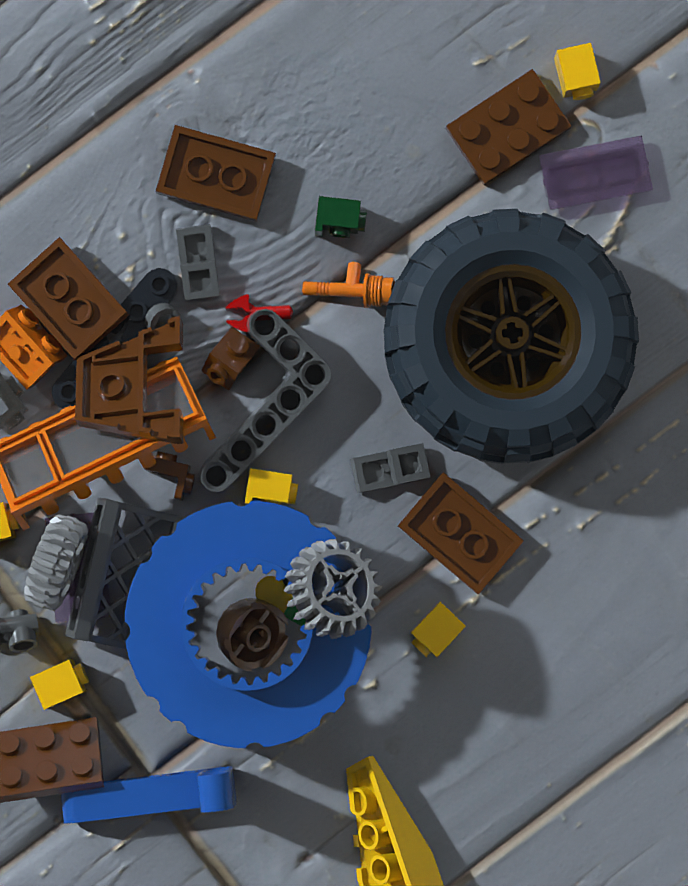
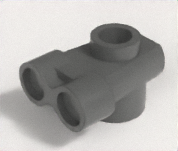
M18 609L9 612L7 617L0 618V645L8 642L9 649L13 652H24L37 646L36 636H39V626L36 613L28 614L27 610Z

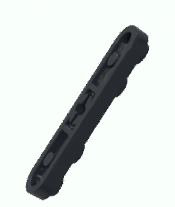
M156 268L148 272L121 303L122 307L130 315L111 332L117 334L127 324L128 327L123 332L121 340L126 342L138 337L139 331L146 329L144 323L147 312L159 303L170 304L176 296L178 283L175 276L164 268ZM105 337L88 353L108 345L109 339ZM76 360L72 361L52 387L53 401L62 409L76 405Z

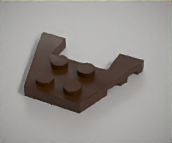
M180 316L168 319L169 324L155 330L149 327L139 331L138 337L122 344L116 341L77 358L75 420L79 427L183 444V414L180 408L147 412V356L183 350V321Z

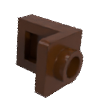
M231 327L209 353L202 367V372L215 384L230 390L238 376L257 354L260 346L234 327Z
M157 451L156 457H154L156 464L150 468H144V470L178 478L174 498L183 501L185 494L191 495L194 485L195 474L190 473L191 466L176 462L177 455Z

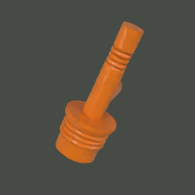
M349 262L346 283L304 281L302 293L303 295L362 297L364 308L371 306L382 307L383 305H388L395 285V279L383 277L382 275L373 276L370 273H366L364 282L360 283L362 265L358 262Z

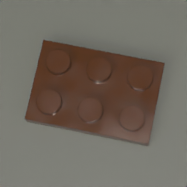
M531 69L446 125L445 129L482 184L486 185L569 130L571 124L535 71Z
M175 125L157 184L156 194L257 222L276 153Z
M60 237L8 283L11 289L76 361L78 357L92 350L130 315Z
M444 472L397 526L477 595L480 594L524 542L522 538Z
M97 717L0 732V803L104 787L100 731Z

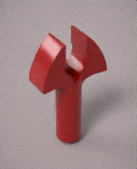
M249 294L238 297L226 306V310L242 309L250 315L257 310L268 309L275 312L282 320L291 319L293 316V309L290 305L255 307L249 302ZM246 315L240 321H226L229 326L234 327L236 330L249 334L247 320L250 315ZM260 315L255 321L271 320V318L267 315Z

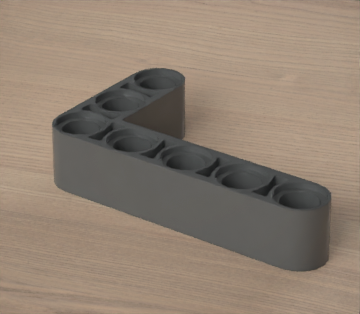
M261 309L253 312L247 320V330L251 337L290 375L203 463L199 471V478L203 486L212 492H221L227 489L319 395L331 380V370L328 364L272 310ZM260 315H267L273 322V328L267 335H260L255 330L254 323ZM288 339L294 341L298 347L297 355L291 360L284 359L280 354V345ZM316 364L322 369L323 376L319 383L311 385L305 379V371L310 365ZM291 389L298 395V404L293 409L287 410L282 407L280 398L283 392ZM262 415H269L274 421L273 430L266 435L259 434L255 426L257 419ZM239 440L246 441L250 448L248 456L242 460L234 459L231 455V446ZM212 466H221L225 471V478L218 485H211L206 480V472Z

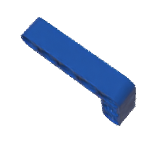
M228 766L104 781V787L62 793L61 803L64 824L195 808H201V812L204 813L233 809L237 803L233 767Z

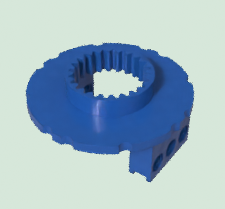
M250 501L246 506H237L233 502H225L189 515L177 523L173 534L161 536L151 547L152 556L150 560L139 565L130 586L125 609V622L130 627V635L125 641L130 664L136 679L147 697L150 696L157 699L160 705L159 711L171 722L180 721L186 726L187 733L220 746L246 748L247 745L255 742L263 747H271L289 742L314 730L320 725L323 715L329 712L335 713L345 702L344 695L346 689L357 684L367 660L372 634V626L369 624L364 629L356 630L355 634L345 637L342 635L337 639H330L329 634L323 637L317 636L316 627L311 630H304L305 625L301 626L300 630L307 636L305 639L297 641V645L302 649L301 653L293 652L290 655L293 665L283 663L280 666L281 675L271 671L268 673V681L265 682L260 676H256L253 684H249L246 677H241L238 683H234L233 675L230 673L221 678L219 677L220 668L218 667L209 670L207 668L208 657L198 658L197 656L201 646L192 645L191 640L197 636V633L189 630V625L196 622V618L189 614L190 610L199 607L194 598L196 595L204 596L206 594L203 587L204 583L215 584L214 575L216 573L226 577L229 567H232L235 572H241L243 564H246L249 571L254 572L258 565H262L264 574L268 575L275 570L276 580L282 581L286 579L284 577L286 573L293 569L290 563L294 558L300 557L299 553L302 549L311 547V544L316 541L325 542L329 539H336L327 528L315 527L310 523L309 516L276 503ZM326 562L328 566L332 565L337 571L344 572L338 566ZM340 581L334 584L332 590L328 592L326 596L330 595L335 590L334 587H336L340 583ZM322 605L328 612L341 616L338 611L334 613L329 606Z

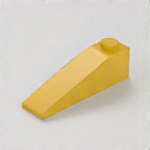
M368 756L346 768L350 811L356 815L358 834L353 835L354 847H359L361 868H356L359 886H444L433 852L374 756Z

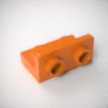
M19 305L5 311L0 317V361L28 390L34 387L55 364L62 362L67 357V354L63 351L57 339L53 335L48 334L39 324V320L34 313L23 305Z

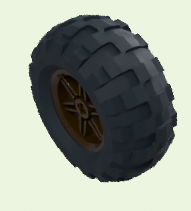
M518 208L494 209L490 213L474 217L466 216L447 225L443 231L429 241H425L409 258L407 265L395 282L387 305L383 331L384 357L390 380L397 391L401 404L412 419L422 426L434 440L454 452L478 459V461L497 464L530 463L551 458L576 446L598 430L614 412L621 397L628 389L635 369V354L637 343L639 342L638 317L634 314L630 298L631 290L621 270L618 271L606 256V250L589 234L584 235L568 226L563 219L543 212L542 214L520 212ZM520 297L529 298L531 303L529 309L520 310L517 307V300ZM483 303H493L495 312L492 315L484 314L481 308ZM543 325L551 326L553 329L552 336L549 338L540 336V327ZM508 326H512L514 332H520L521 337H517L514 344L510 342L509 338H503L502 333H506ZM478 335L481 338L482 344L479 348H473L469 345L468 339L470 336ZM530 358L537 359L540 364L539 369L536 371L528 370L526 361ZM494 363H500L504 367V373L501 376H495L491 373L490 368Z

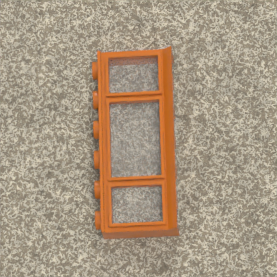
M176 356L170 360L161 361L155 367L147 370V412L180 408L183 414V444L171 443L175 452L181 453L188 448L184 436L203 428L210 441L215 439L216 436L188 376ZM75 405L68 406L43 421L34 422L28 428L10 437L0 439V484L10 506L11 514L24 531L30 528L24 513L41 506L47 515L55 514L59 511L55 498L74 490L79 499H86L92 494L88 485L89 482L106 474L112 484H117L124 479L120 467L139 459L143 468H150L156 464L152 452L170 443L79 427L75 420Z

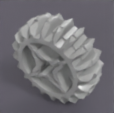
M57 514L50 520L44 534L41 536L28 570L29 573L24 587L26 601L38 608L55 611L62 605L69 589H71L72 582L75 579L84 555L83 552L88 538V528L85 523L75 517Z
M329 539L325 542L316 541L311 544V547L302 549L299 553L300 557H296L291 561L290 565L293 569L288 571L284 577L292 584L286 586L284 592L293 596V599L288 601L287 606H296L298 609L294 619H306L304 630H311L316 627L317 636L323 637L329 634L330 639H337L342 635L345 637L355 634L356 630L364 629L368 624L367 621L374 618L376 612L373 608L381 602L374 593L379 592L382 586L373 582V578L377 577L379 572H370L368 565H370L372 559L366 558L362 560L360 558L362 548H355L350 551L349 541H343L338 544L336 539ZM326 562L338 566L344 572L337 571L332 565L328 566ZM340 581V583L336 587H334L335 590L330 595L326 596V594L332 590L334 584ZM322 605L329 606L334 613L338 611L341 616L328 612Z

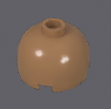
M258 598L239 600L224 610L218 620L216 629L218 647L229 662L245 671H253L252 669L258 667L265 669L281 656L287 645L288 636L285 635V624L288 625L287 618L279 608Z

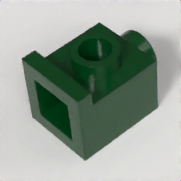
M319 196L315 236L322 237L323 230L329 231V236L337 238H350V233L358 234V231L365 232L367 211L360 210L361 201Z

